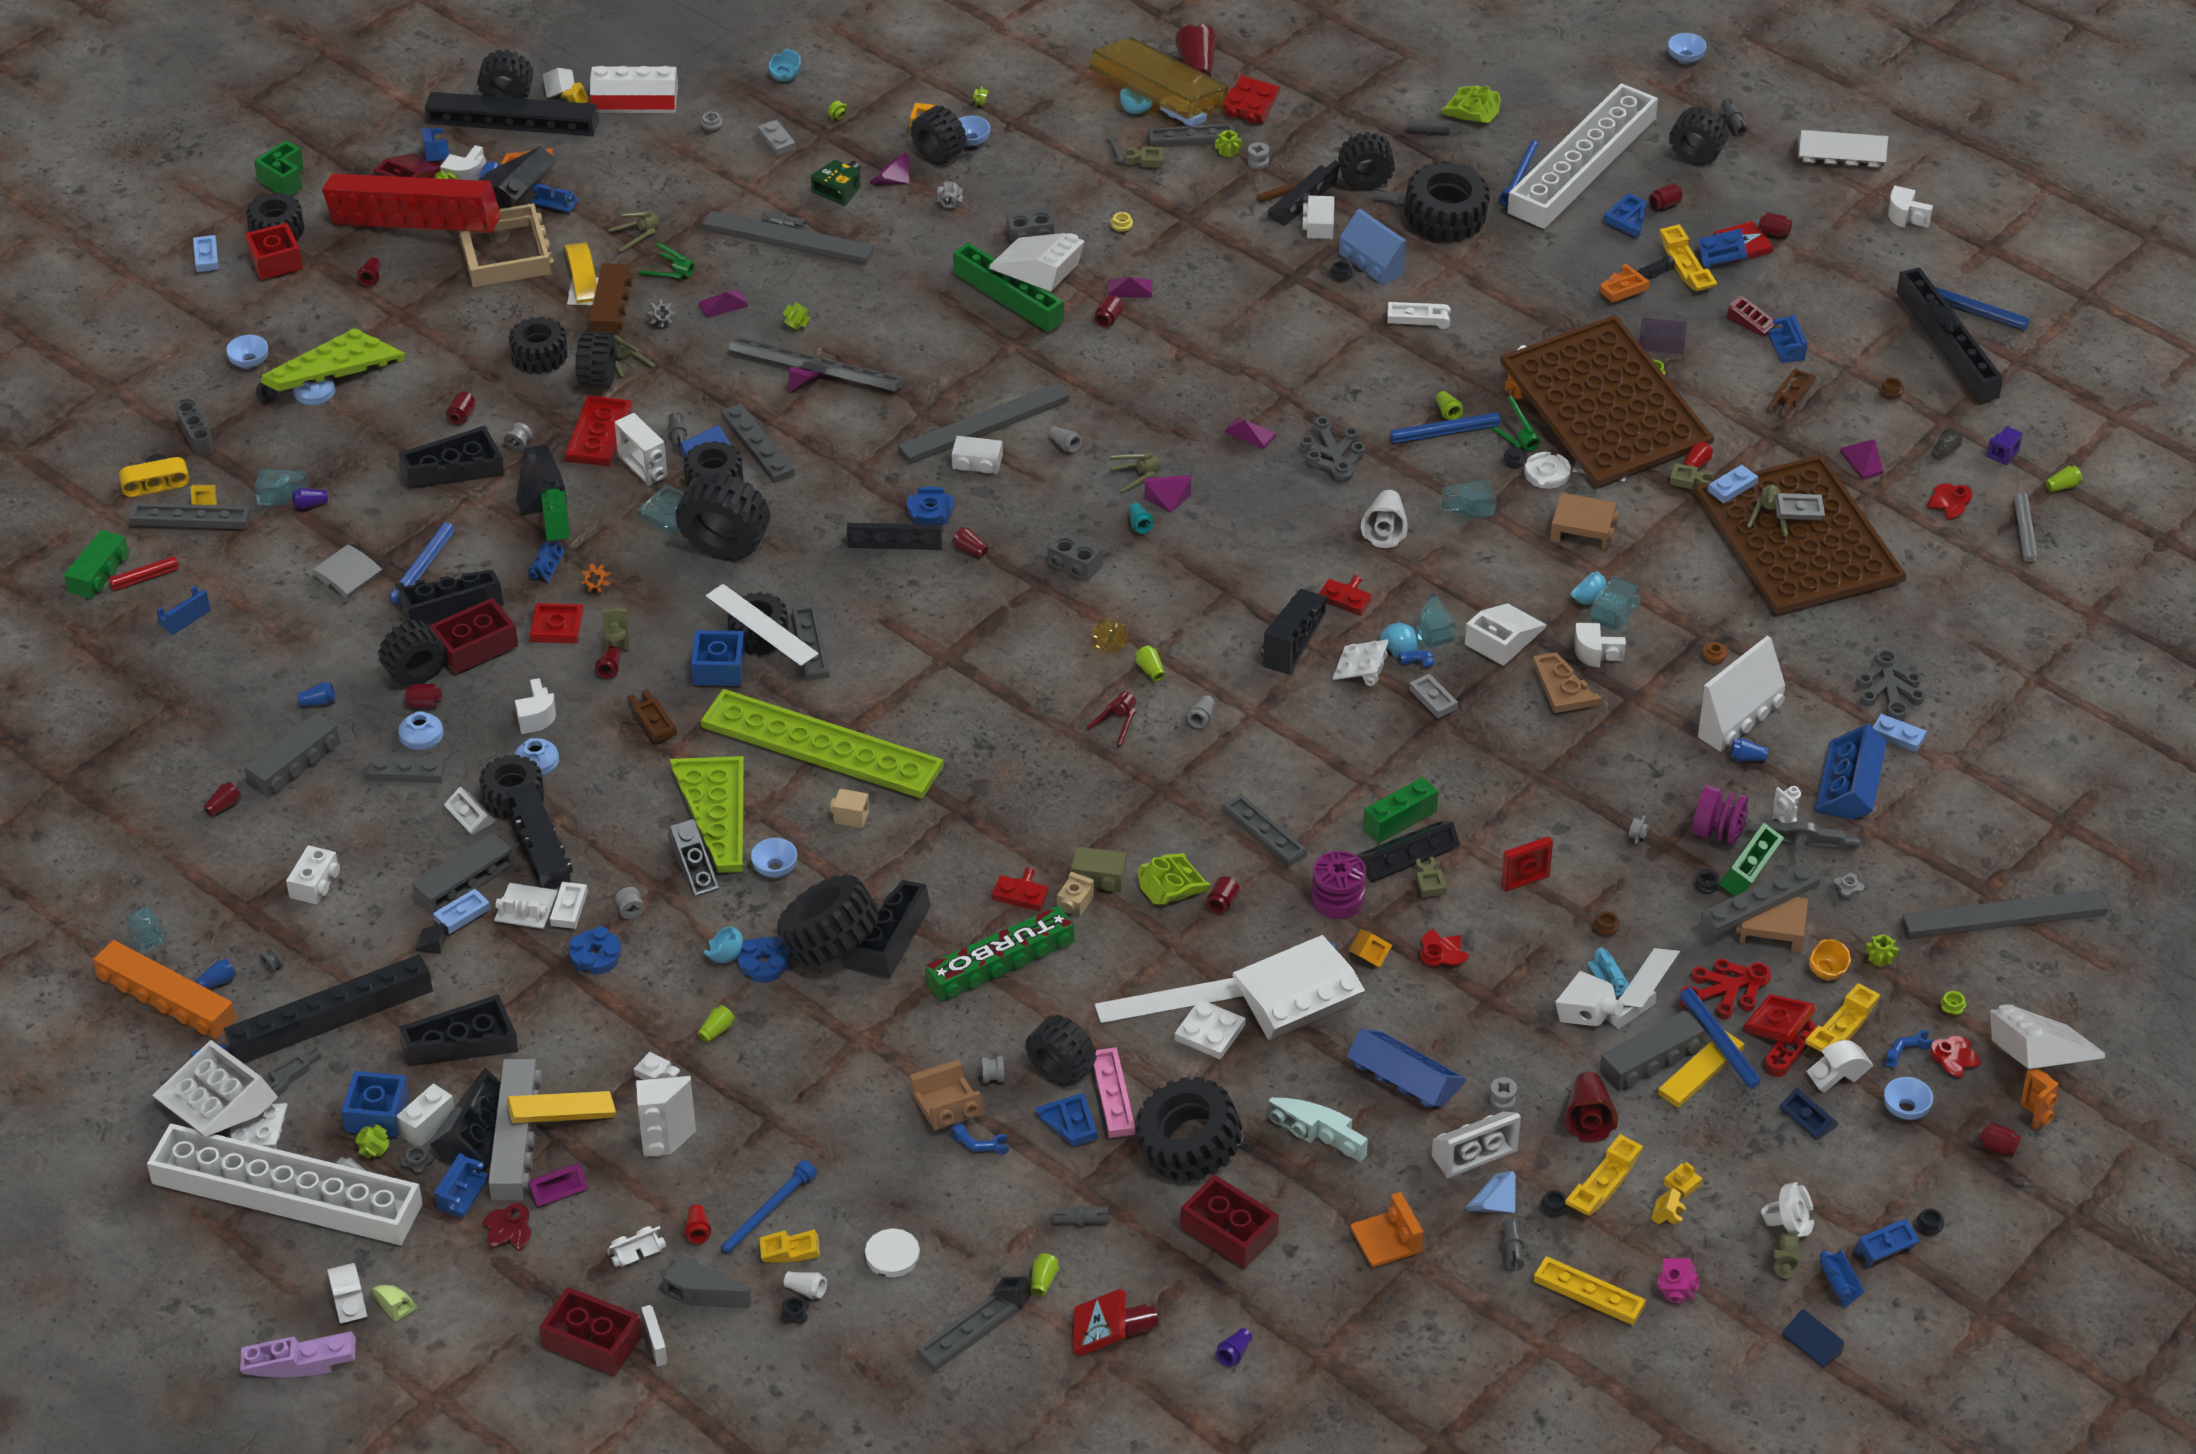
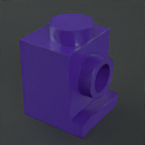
M2006 426L2000 434L1997 433L1994 438H1990L1986 457L2008 465L2020 450L2023 433Z

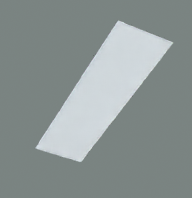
M1654 948L1619 1000L1623 1002V1005L1643 1007L1680 951Z

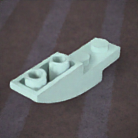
M1273 1097L1268 1101V1118L1273 1123L1288 1129L1295 1136L1303 1138L1310 1143L1318 1137L1324 1143L1334 1146L1346 1156L1352 1157L1359 1162L1367 1156L1368 1139L1352 1130L1351 1118L1330 1108L1307 1101Z

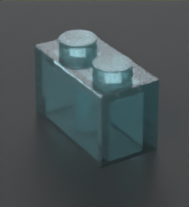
M1613 575L1592 604L1591 622L1600 623L1604 627L1617 631L1622 623L1625 624L1628 621L1632 609H1637L1641 597L1638 596L1639 585Z

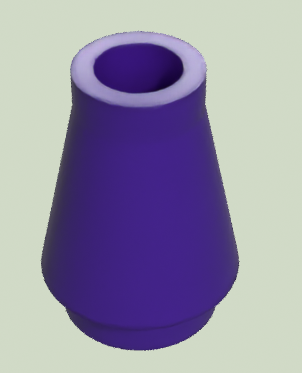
M298 487V490H293L292 492L293 506L295 509L300 508V510H304L321 504H327V490Z
M1240 1328L1235 1334L1220 1342L1216 1351L1218 1361L1228 1367L1239 1364L1248 1344L1252 1341V1334L1247 1329Z

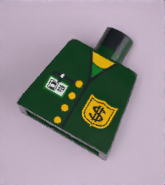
M833 160L811 175L812 193L845 207L861 185V167L859 163L851 161L849 164H845L841 161Z

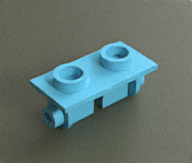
M1604 948L1597 949L1594 960L1587 962L1595 977L1613 985L1615 997L1622 996L1629 986L1627 980L1609 951Z

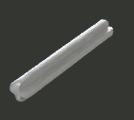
M2017 493L2014 501L2023 559L2026 563H2034L2037 551L2028 495L2026 493Z

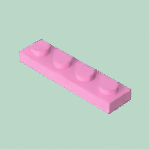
M1117 1047L1096 1050L1097 1060L1093 1065L1108 1136L1113 1138L1135 1135V1124Z

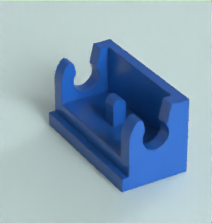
M422 127L427 162L445 160L450 155L447 139L436 140L434 138L436 133L441 134L444 132L442 128L426 129V127Z
M1795 314L1790 315V317L1774 319L1772 321L1774 325L1782 324V326L1770 329L1768 335L1780 362L1787 363L1805 360L1807 341Z
M193 586L191 588L192 597L165 614L162 607L157 609L158 624L174 635L210 612L208 595L204 589L198 593L197 586Z
M459 1153L434 1192L437 1210L464 1218L489 1179L487 1173L478 1171L482 1170L484 1164Z
M1903 1219L1860 1237L1853 1252L1856 1257L1864 1255L1865 1262L1863 1266L1867 1268L1872 1266L1875 1261L1899 1251L1913 1249L1916 1244H1919L1920 1240L1908 1220Z

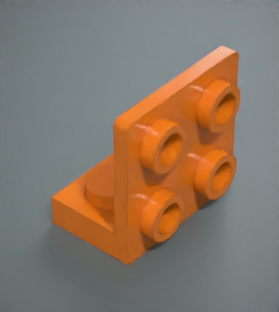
M1402 1192L1391 1194L1390 1207H1388L1387 1213L1351 1224V1231L1371 1267H1377L1422 1252L1423 1230Z

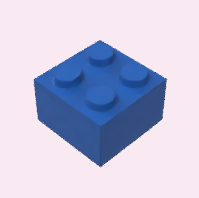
M695 630L691 661L693 685L742 686L745 660L744 631Z
M354 1071L341 1111L345 1132L359 1133L365 1126H372L374 1128L377 1124L387 1130L386 1135L398 1137L399 1129L396 1115L407 1107L410 1097L407 1077L404 1075Z

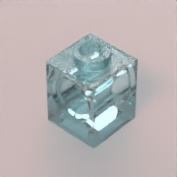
M149 906L125 917L130 938L142 953L165 942L161 921Z

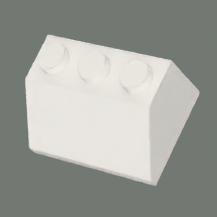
M691 1077L637 1080V1103L644 1157L671 1155L696 1132Z
M1501 1112L1496 1115H1489L1478 1122L1466 1124L1447 1134L1443 1133L1433 1139L1431 1156L1446 1178H1450L1518 1151L1521 1116L1519 1113Z

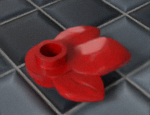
M1939 484L1933 487L1935 494L1930 497L1927 507L1929 509H1945L1947 520L1954 519L1965 512L1966 506L1973 497L1972 490L1966 485Z
M1432 929L1422 937L1423 948L1420 952V958L1426 965L1439 966L1446 964L1455 966L1464 963L1469 958V954L1460 950V935L1441 938Z
M1950 1036L1946 1040L1936 1039L1930 1046L1931 1058L1935 1062L1942 1064L1944 1070L1955 1077L1962 1078L1964 1068H1976L1981 1065L1977 1053L1969 1048L1971 1042L1964 1037Z

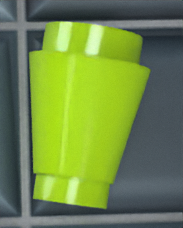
M1445 391L1439 392L1435 399L1442 416L1447 420L1459 419L1463 413L1462 403Z
M2068 465L2047 479L2045 483L2049 492L2052 493L2078 487L2079 483H2082L2083 478L2077 466L2071 467Z
M1144 646L1136 652V663L1154 682L1161 681L1166 676L1156 649L1152 648V646Z
M723 1005L713 1008L697 1032L699 1038L705 1043H709L733 1026L732 1022L735 1020L733 1013Z
M1041 1253L1033 1260L1030 1292L1036 1296L1043 1297L1046 1295L1059 1271V1261L1053 1255Z

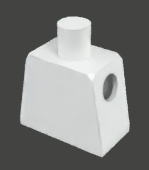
M1579 971L1555 1002L1559 1020L1563 1023L1598 1026L1601 1025L1608 1014L1619 1016L1623 1011V1002L1616 1000L1611 983Z

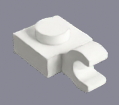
M649 1052L634 1068V1073L636 1077L649 1080L677 1077L680 1069L671 1066L670 1061Z

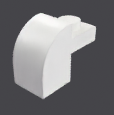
M474 146L466 158L450 154L440 166V170H443L444 173L450 171L459 180H478L481 168L486 163L483 147Z
M1894 186L1890 197L1888 216L1894 224L1905 228L1907 223L1928 228L1933 205L1914 201L1916 190Z
M1576 623L1574 647L1575 654L1581 662L1600 668L1601 661H1624L1625 637H1601L1600 623Z
M540 678L530 680L532 697L515 700L521 734L543 730L555 720L554 693L548 694L547 687L542 688Z
M1842 1040L1824 1048L1822 1052L1825 1056L1809 1068L1807 1073L1819 1090L1825 1093L1844 1076L1852 1082L1857 1081L1874 1065L1861 1047L1852 1041Z
M355 1263L327 1269L339 1322L344 1323L367 1317Z

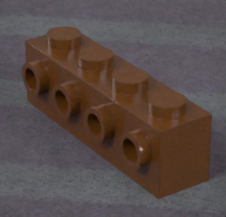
M602 263L589 318L590 331L612 333L614 337L619 335V330H623V315L627 313L626 301L630 300L629 287L633 286V274L629 273L628 264Z

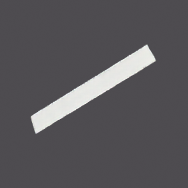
M722 584L705 595L800 666L819 654L726 585Z
M1229 978L1096 1003L1095 1007L1100 1022L1104 1023L1194 1006L1199 999L1210 1003L1244 995L1235 979Z

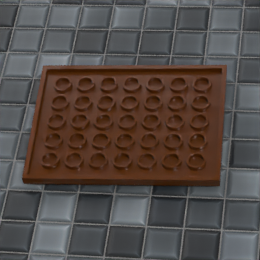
M1616 314L1501 356L1500 363L1596 487L1689 453L1693 444L1699 441H1704L1709 445L1713 443V435Z
M1823 455L1755 471L1753 473L1758 476V483L1726 503L1721 502L1708 492V484L1710 483L1695 487V495L1776 615L1897 584L1906 580L1907 574ZM1768 485L1777 486L1781 493L1822 495L1824 518L1822 520L1785 519L1788 532L1786 537L1783 535L1780 519L1777 518L1776 508L1766 509L1764 506H1761L1752 527L1747 528L1749 519L1757 504V499L1761 497L1763 488Z

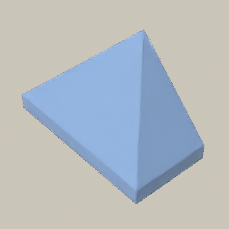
M1509 1171L1495 1174L1465 1207L1467 1211L1515 1213L1516 1175L1514 1172Z

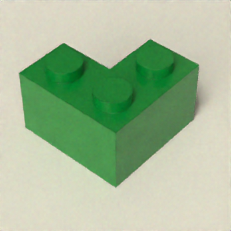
M285 140L254 160L257 181L276 193L293 195L302 189L300 171L304 170L301 148Z

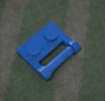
M1741 229L1698 239L1704 269H1711V266L1735 260H1748Z

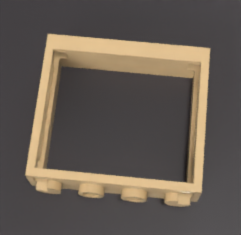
M534 203L499 209L501 218L492 232L531 225L539 256L478 266L470 236L488 232L458 231L472 287L551 274L550 265H554L552 252H548L550 251L549 240L546 238L545 226L541 225V213L536 212Z

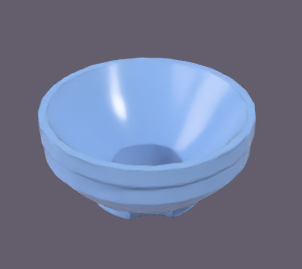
M1680 33L1670 38L1668 51L1681 64L1694 63L1705 55L1707 44L1702 37L1696 34Z
M979 116L959 118L963 128H965L967 138L974 137V139H967V148L978 147L989 138L990 124L986 119Z
M257 335L239 336L228 344L227 355L231 363L243 369L258 367L268 356V344L265 339ZM250 357H251V358H255V359H252V360H245V361H244V359H246V358H250Z
M324 376V381L320 382L304 381L303 386L293 389L294 397L298 402L305 405L323 404L334 396L335 384L330 376Z
M415 712L406 717L399 725L398 732L400 742L405 747L413 750L432 748L441 741L444 734L441 721L436 716L425 712ZM416 720L426 721V723L420 726L413 724Z
M530 738L519 745L514 753L522 758L524 756L529 757L530 761L534 760L537 766L540 767L542 775L553 771L559 763V754L556 746L545 739ZM532 746L542 747V749L537 752H532L528 750Z
M769 838L759 842L753 848L751 861L755 870L760 874L778 878L794 869L797 863V850L788 840ZM772 863H779L782 865V867L777 870H772L768 868V866Z
M1900 1077L1892 1080L1886 1086L1884 1103L1887 1109L1899 1118L1907 1120L1918 1119L1930 1111L1933 1103V1093L1929 1086L1919 1079ZM1908 1103L1914 1107V1110L1904 1111L1899 1105Z

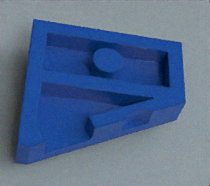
M1628 193L1604 214L1603 221L1638 238L1642 229L1646 201Z
M1084 1092L1035 1108L1038 1118L1073 1147L1099 1139Z

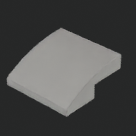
M348 544L312 570L328 588L333 586L345 599L379 576L382 571L369 557Z

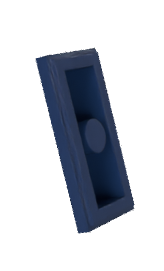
M1798 1087L1779 1106L1817 1140L1839 1125L1832 1116Z
M1802 1309L1782 1332V1336L1823 1369L1843 1352L1844 1341L1805 1309Z

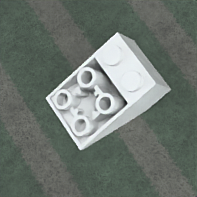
M1507 603L1482 610L1466 624L1465 645L1504 666L1546 628V624Z

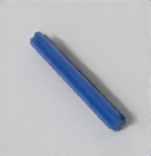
M1935 287L1950 306L2021 330H2026L2029 325L2030 319L2028 317Z
M1495 412L1395 429L1390 431V439L1395 444L1499 426L1501 418L1499 413Z
M444 522L398 583H404V586L415 585V581L421 577L455 532L452 523ZM395 587L389 594L391 603L398 605Z
M1690 987L1683 989L1680 999L1743 1082L1750 1089L1759 1086L1761 1081L1759 1075L1694 990Z

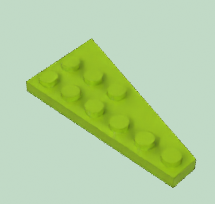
M354 328L263 374L262 383L277 391H283L303 386L304 381L308 380L324 381V376L333 375L335 378L365 371L367 366L370 365L386 366L387 361L395 359L397 362L405 361V353L380 341L378 338L369 336L361 330Z
M744 756L669 759L672 772L717 872H743Z

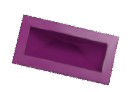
M907 152L894 158L870 180V183L872 185L909 184V155Z
M1135 277L1108 280V295L1152 298V280Z
M736 290L724 292L699 301L698 305L705 317L710 318L748 307V302L741 291Z
M790 367L789 393L820 377V372L800 367Z
M1238 416L1225 429V433L1262 449H1265L1276 437L1275 432Z
M1875 439L1840 448L1842 455L1862 480L1883 474V467Z
M1191 475L1144 479L1145 499L1170 513L1191 496Z
M580 1163L549 1170L528 1181L536 1207L588 1189Z

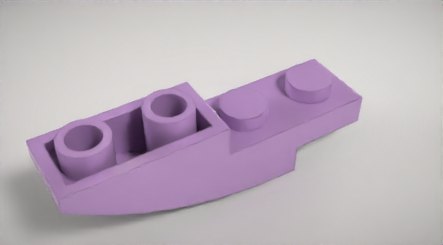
M351 1331L299 1343L294 1336L242 1347L240 1371L242 1374L264 1377H299L331 1373L332 1365L355 1360L356 1337Z

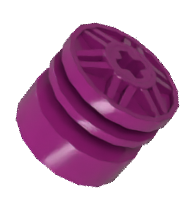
M1705 785L1694 815L1692 835L1710 839L1714 829L1718 830V842L1723 843L1728 833L1727 844L1735 846L1747 821L1748 796L1741 794L1736 803V792H1731L1727 800L1723 801V789Z
M1332 851L1323 854L1314 863L1312 904L1316 911L1323 916L1332 919H1346L1353 917L1361 911L1365 900L1366 866L1359 857L1346 851Z

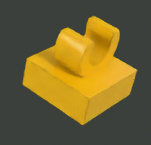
M581 82L574 83L570 90H565L561 95L562 98H567V102L587 103L589 101Z
M192 485L191 504L217 505L216 485Z
M1685 1162L1664 1178L1663 1185L1668 1189L1674 1188L1680 1192V1197L1684 1200L1702 1185L1703 1178L1695 1173L1694 1167Z
M1671 1188L1657 1198L1651 1220L1658 1225L1665 1220H1668L1673 1225L1681 1222L1683 1218L1677 1214L1682 1213L1686 1209L1679 1202L1681 1193Z

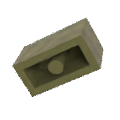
M1077 847L1071 872L1093 879L1094 889L1121 892L1127 871V853Z

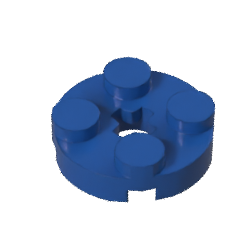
M933 486L918 489L917 494L913 496L911 494L908 497L907 512L912 518L913 524L945 525L949 522V518L954 512V500L950 493L949 496L945 494L942 488Z
M596 927L593 930H588L578 936H574L570 940V960L578 971L583 972L584 969L591 971L592 974H602L612 970L618 964V958L622 953L619 939L613 933L608 932L606 927ZM592 950H599L600 953L595 954V952H591V951H592Z
M777 936L745 940L738 955L739 970L741 974L750 976L752 981L766 983L775 981L790 966L788 948L783 944L782 939ZM760 958H767V962H762Z

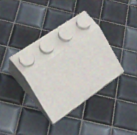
M1071 233L1020 237L990 264V269L1051 292L1078 265L1085 241Z
M1769 636L1758 642L1704 685L1698 738L1720 752L1727 746H1731L1733 739L1748 733L1757 722L1763 721L1772 710L1779 708L1785 700V682L1772 639Z
M1323 935L1235 971L1232 974L1268 1041L1358 1003L1365 991L1353 968Z
M2001 1005L1999 1009L1990 1010L1992 1041L2027 1069L2105 1058V1053L2066 1024L2017 1008L2014 1005Z
M212 1040L153 1094L156 1100L205 1137L259 1116L278 1098L260 1075Z

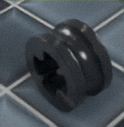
M1710 869L1699 871L1696 876V889L1703 894L1715 893L1718 889L1719 875Z

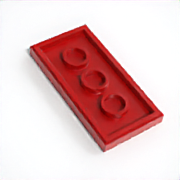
M587 395L565 453V462L610 467L617 449L614 422L630 414L632 400Z

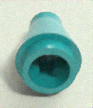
M1139 503L1131 504L1128 512L1132 529L1140 534L1148 533L1153 528V516L1142 508Z

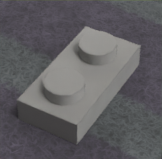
M777 120L758 126L759 135L776 156L796 150L795 141Z
M1777 493L1774 497L1777 518L1822 520L1825 516L1822 495Z
M1430 674L1410 682L1409 690L1437 718L1458 709V701Z

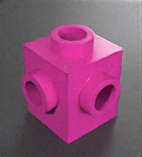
M1664 1258L1662 1273L1658 1274L1657 1279L1658 1289L1662 1291L1666 1300L1674 1303L1694 1300V1290L1697 1291L1699 1289V1276L1696 1274V1268L1692 1260Z

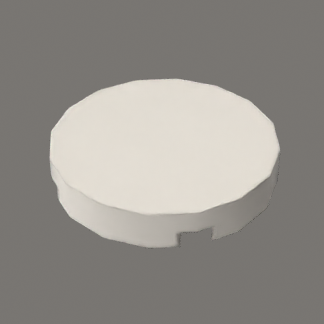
M1540 452L1527 459L1524 475L1532 485L1552 489L1566 484L1570 478L1571 466L1562 455L1557 454L1555 456L1551 455V452Z
M892 1228L874 1234L867 1242L865 1248V1258L869 1268L878 1275L881 1273L885 1274V1277L890 1278L904 1276L916 1267L920 1257L918 1241L912 1234L900 1229Z

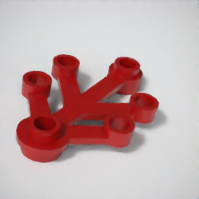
M1718 959L1715 962L1714 972L1698 966L1692 970L1691 976L1694 983L1703 984L1709 981L1716 983V985L1701 990L1694 986H1685L1680 990V995L1681 991L1688 987L1694 990L1701 1001L1725 993L1722 1003L1717 1007V1016L1722 1020H1728L1732 1017V1005L1739 988L1749 985L1746 995L1740 998L1739 1006L1741 1010L1751 1012L1755 1009V997L1760 986H1765L1770 982L1771 972L1767 965L1760 962L1744 967L1730 963L1726 959ZM1730 972L1739 975V977L1733 978L1726 975ZM1679 995V1002H1680V1004L1682 1005L1683 1008L1689 1010V1009L1686 1007V1005L1683 1003V1001L1680 999V995Z

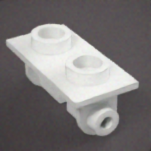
M1791 786L1785 791H1782L1779 787L1776 788L1771 821L1781 823L1797 821L1798 807L1796 805L1801 797V791L1798 787Z
M651 1226L637 1231L636 1236L628 1239L626 1236L612 1241L607 1255H615L611 1257L614 1267L620 1266L622 1268L639 1261L636 1253L637 1250L641 1251L643 1258L662 1252V1248H665L666 1244L663 1237L658 1238L660 1226L653 1229Z

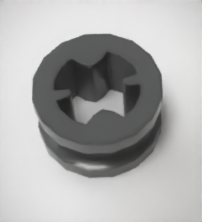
M272 947L267 949V953L262 952L259 954L262 965L271 974L276 971V968L280 969L284 966L281 956Z

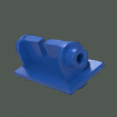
M538 183L533 185L532 193H535V196L530 201V204L534 203V205L570 213L579 201V198H575V194L570 190L556 188L553 192L552 187Z
M549 540L542 543L540 551L536 556L537 561H534L528 570L531 579L543 578L546 584L549 583L564 554V550L558 540Z
M1842 1249L1836 1254L1829 1251H1824L1820 1254L1819 1262L1843 1308H1846L1865 1291Z

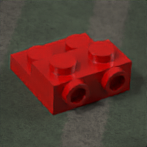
M1240 75L1235 87L1230 88L1223 102L1224 112L1232 118L1238 117L1253 124L1264 125L1280 93V88L1270 83Z

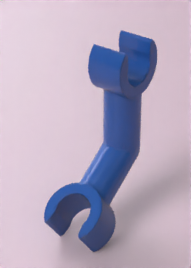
M1921 1030L1917 1033V1036L1897 1038L1887 1053L1888 1058L1885 1065L1895 1068L1903 1048L1917 1046L1924 1050L1930 1049L1933 1039L1925 1040L1928 1039L1929 1031Z
M958 1122L951 1127V1130L954 1131L950 1135L951 1138L957 1143L962 1142L973 1152L994 1151L1000 1155L1008 1153L1009 1145H999L1000 1143L1007 1142V1135L999 1134L993 1140L976 1141L968 1134L963 1124Z

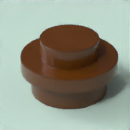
M1889 377L1881 385V392L1889 398L1899 397L1903 394L1904 386L1898 378Z
M1601 912L1594 920V929L1602 935H1613L1619 930V920L1612 912Z

